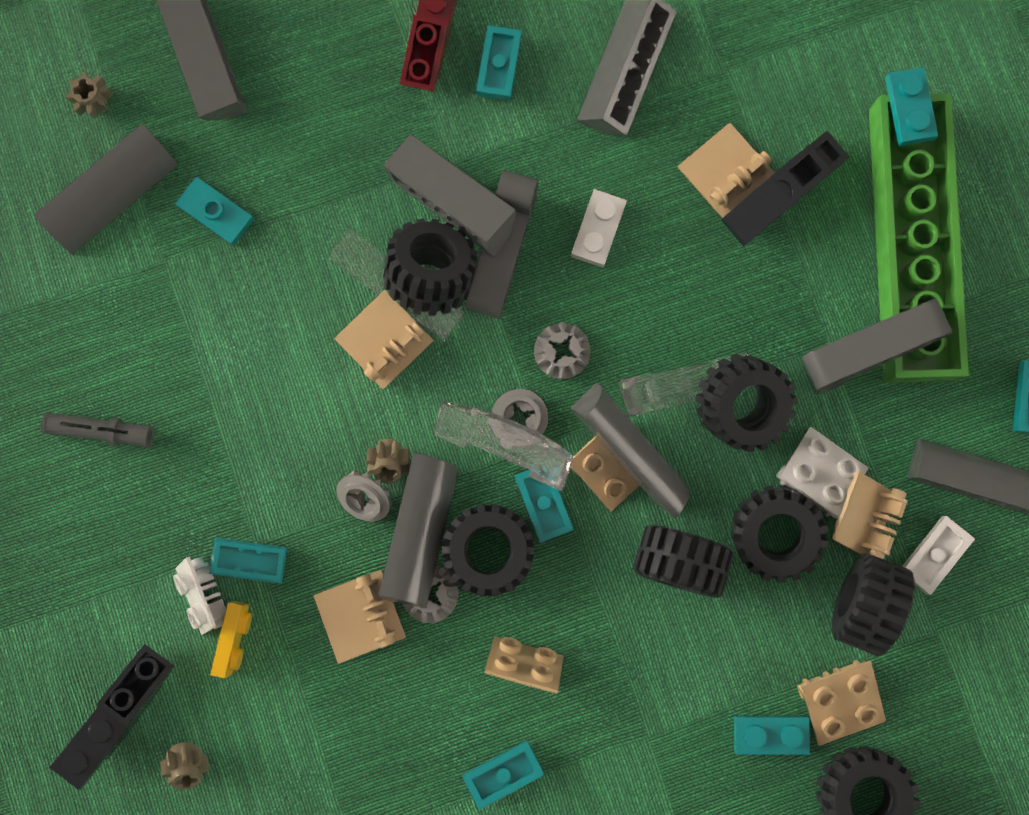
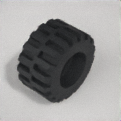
M417 219L416 224L411 222L403 224V229H397L393 233V238H390L388 242L383 274L385 289L390 290L389 296L393 301L400 300L399 306L407 309L410 307L414 309L413 313L421 315V311L428 312V316H436L439 311L444 315L450 313L452 307L458 309L462 306L463 300H467L478 257L477 250L473 249V241L465 239L466 233L463 230H455L453 228L454 225L448 222L446 224L439 223L438 219H432L431 222H426L425 219ZM421 265H432L439 269H428Z
M739 354L731 355V361L723 358L717 362L719 365L717 369L710 367L706 371L709 378L707 381L701 379L698 385L703 389L702 394H696V402L702 405L696 409L697 414L703 419L701 423L705 429L730 447L737 450L741 448L746 452H754L755 447L764 450L768 448L769 441L774 444L780 441L779 434L782 431L788 432L791 427L787 425L789 418L795 419L796 411L792 410V405L797 404V396L790 393L795 388L793 383L786 379L788 376L782 370L776 368V366L750 355H745V357ZM756 385L758 401L754 410L745 418L735 420L733 406L737 396L745 388Z
M780 485L779 488L766 486L764 487L765 490L761 492L755 490L750 493L751 497L747 501L745 499L742 500L739 504V511L735 512L733 516L734 524L731 526V535L740 560L743 564H746L750 572L754 575L756 573L760 574L761 578L767 581L775 578L778 583H786V578L792 577L793 581L801 579L800 573L804 571L810 574L814 570L812 566L814 562L820 563L824 555L821 551L823 548H827L828 540L825 537V533H828L827 525L822 519L823 515L810 499L796 489L793 491L787 486ZM787 514L795 518L799 524L800 531L796 542L789 549L781 552H771L763 549L757 539V533L761 524L773 515Z
M483 504L465 510L459 517L453 520L444 536L445 541L444 546H442V554L444 555L446 570L450 573L452 580L460 585L463 590L468 593H474L477 596L494 597L510 592L522 583L533 564V537L526 523L515 512L499 505ZM483 529L500 531L506 536L510 544L511 551L508 562L501 569L494 572L478 570L471 564L468 558L467 547L471 537Z
M651 525L644 528L633 570L639 576L668 586L711 598L721 597L734 553L727 546L684 531Z
M869 553L860 557L849 570L837 596L832 616L833 638L878 657L884 655L897 641L908 619L914 597L913 572L910 569Z
M860 746L858 750L853 747L845 748L846 754L841 755L837 752L831 757L835 762L831 766L825 763L821 770L826 774L824 778L818 777L816 784L821 788V792L816 793L817 801L822 805V808H820L822 815H854L850 806L851 792L860 780L870 776H877L881 779L884 787V798L880 807L869 815H915L913 813L914 808H920L921 800L914 796V793L919 792L917 783L910 780L913 777L911 772L903 767L901 762L876 748L875 750L868 746Z

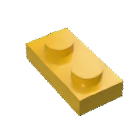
M240 601L228 602L210 675L226 678L233 674V670H239L243 658V649L239 648L242 634L247 635L252 621V613H248L250 604Z

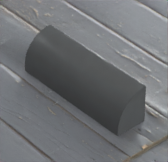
M156 0L198 116L204 120L217 121L233 118L248 112L207 0Z
M625 0L577 118L578 122L606 134L627 136L676 14V10L664 0Z
M141 124L33 216L59 244L73 255L173 170L178 163L150 131Z
M410 134L383 164L393 183L440 218L453 224L455 229L463 230L467 238L471 239L493 257L508 240L515 225L516 210Z
M595 383L571 407V410L655 504L676 518L689 499V486L603 387Z
M917 438L907 475L908 480L1029 515V470Z
M413 453L379 591V596L382 599L426 609L459 471L455 465L438 458Z

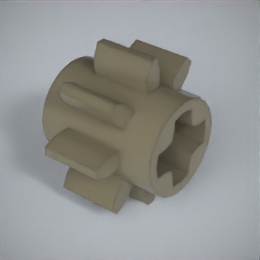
M82 72V77L76 80H69L71 93L66 94L65 98L74 104L73 110L79 116L87 111L93 119H96L97 113L103 110H110L107 106V98L112 97L113 93L109 88L104 87L106 82L100 75H97L92 80L85 72Z
M393 439L378 441L376 449L368 448L367 472L374 474L376 480L381 479V483L390 484L398 482L401 473H409V448L403 449L402 445Z
M190 742L174 745L166 752L167 759L160 761L162 778H167L168 785H172L178 790L196 787L203 780L202 773L209 771L207 755L202 754L200 746L196 747L195 744Z

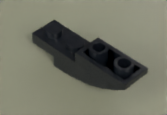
M826 131L724 216L721 221L744 247L850 156L832 135Z
M144 644L96 704L98 705L96 710L49 768L76 789L82 790L105 759L111 757L168 678L174 665Z

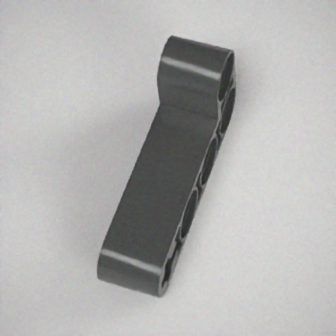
M503 170L496 196L516 210L515 225L508 240L494 257L482 249L468 295L466 310L497 319L501 318L537 197L538 179Z
M933 299L811 351L802 357V364L816 395H819L845 384L852 377L946 338L953 331L938 300Z

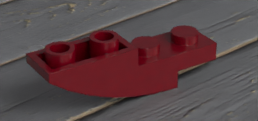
M458 0L418 1L416 14L413 15L400 85L430 92L435 91Z

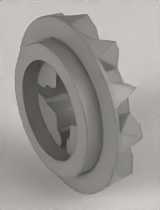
M564 322L549 325L538 335L534 346V356L537 365L545 374L556 379L572 378L582 372L589 361L591 352L587 336L577 326ZM570 338L568 350L576 359L564 355L555 364L556 350L552 348L553 346L549 342L562 345L564 341L566 342Z
M525 389L508 391L500 396L493 406L491 414L493 429L503 441L514 446L532 444L543 435L547 427L548 411L546 405L532 391ZM515 403L522 413L534 411V414H531L526 419V432L520 428L518 423L505 424L514 416L513 404Z
M353 471L348 476L344 475L337 485L336 493L340 504L351 515L364 521L373 522L383 519L388 514L393 503L389 498L390 490L380 486L381 479L376 481L371 479L368 472L360 475L358 472ZM361 490L365 491L367 497L370 498L367 503L366 498H364V493L361 492Z
M436 566L432 586L436 585L439 581L442 583L436 592V596L439 598L438 601L442 605L440 606L431 600L428 601L426 609L403 604L411 617L422 623H434L445 619L453 612L458 602L459 591L457 583L452 580L450 573L446 569Z

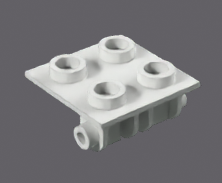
M810 426L787 465H784L779 470L776 477L781 480V485H786L793 491L796 489L814 502L813 504L823 511L826 517L831 515L838 519L847 498L848 487L852 483L856 471L866 474L868 467Z
M186 557L176 567L178 574L173 576L179 594H186L191 608H188L186 611L192 628H199L201 635L213 628L222 627L226 608L222 599L210 604L207 603L221 596L220 592L207 597L204 596V591L217 586V583L214 582L201 587V584L214 579L213 574H209V563H204L203 557L190 560V557Z

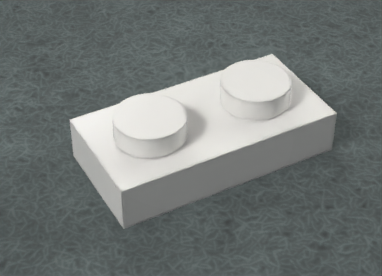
M596 189L593 190L571 257L604 268L627 200Z
M941 516L902 567L913 572L914 585L926 595H931L975 538L949 517Z

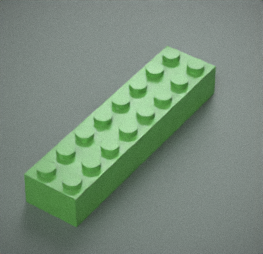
M930 94L938 131V137L934 141L898 145L889 95H880L869 108L880 322L920 304L937 299L953 331L946 338L883 364L884 383L955 382L969 376L951 94Z

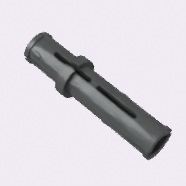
M45 412L41 420V431L43 434L106 441L109 446H119L121 443L150 448L154 438V428L152 425L124 423L121 418H112L109 421ZM69 425H71V426H78V427H86V428H91V429H84V428H77V427H69Z

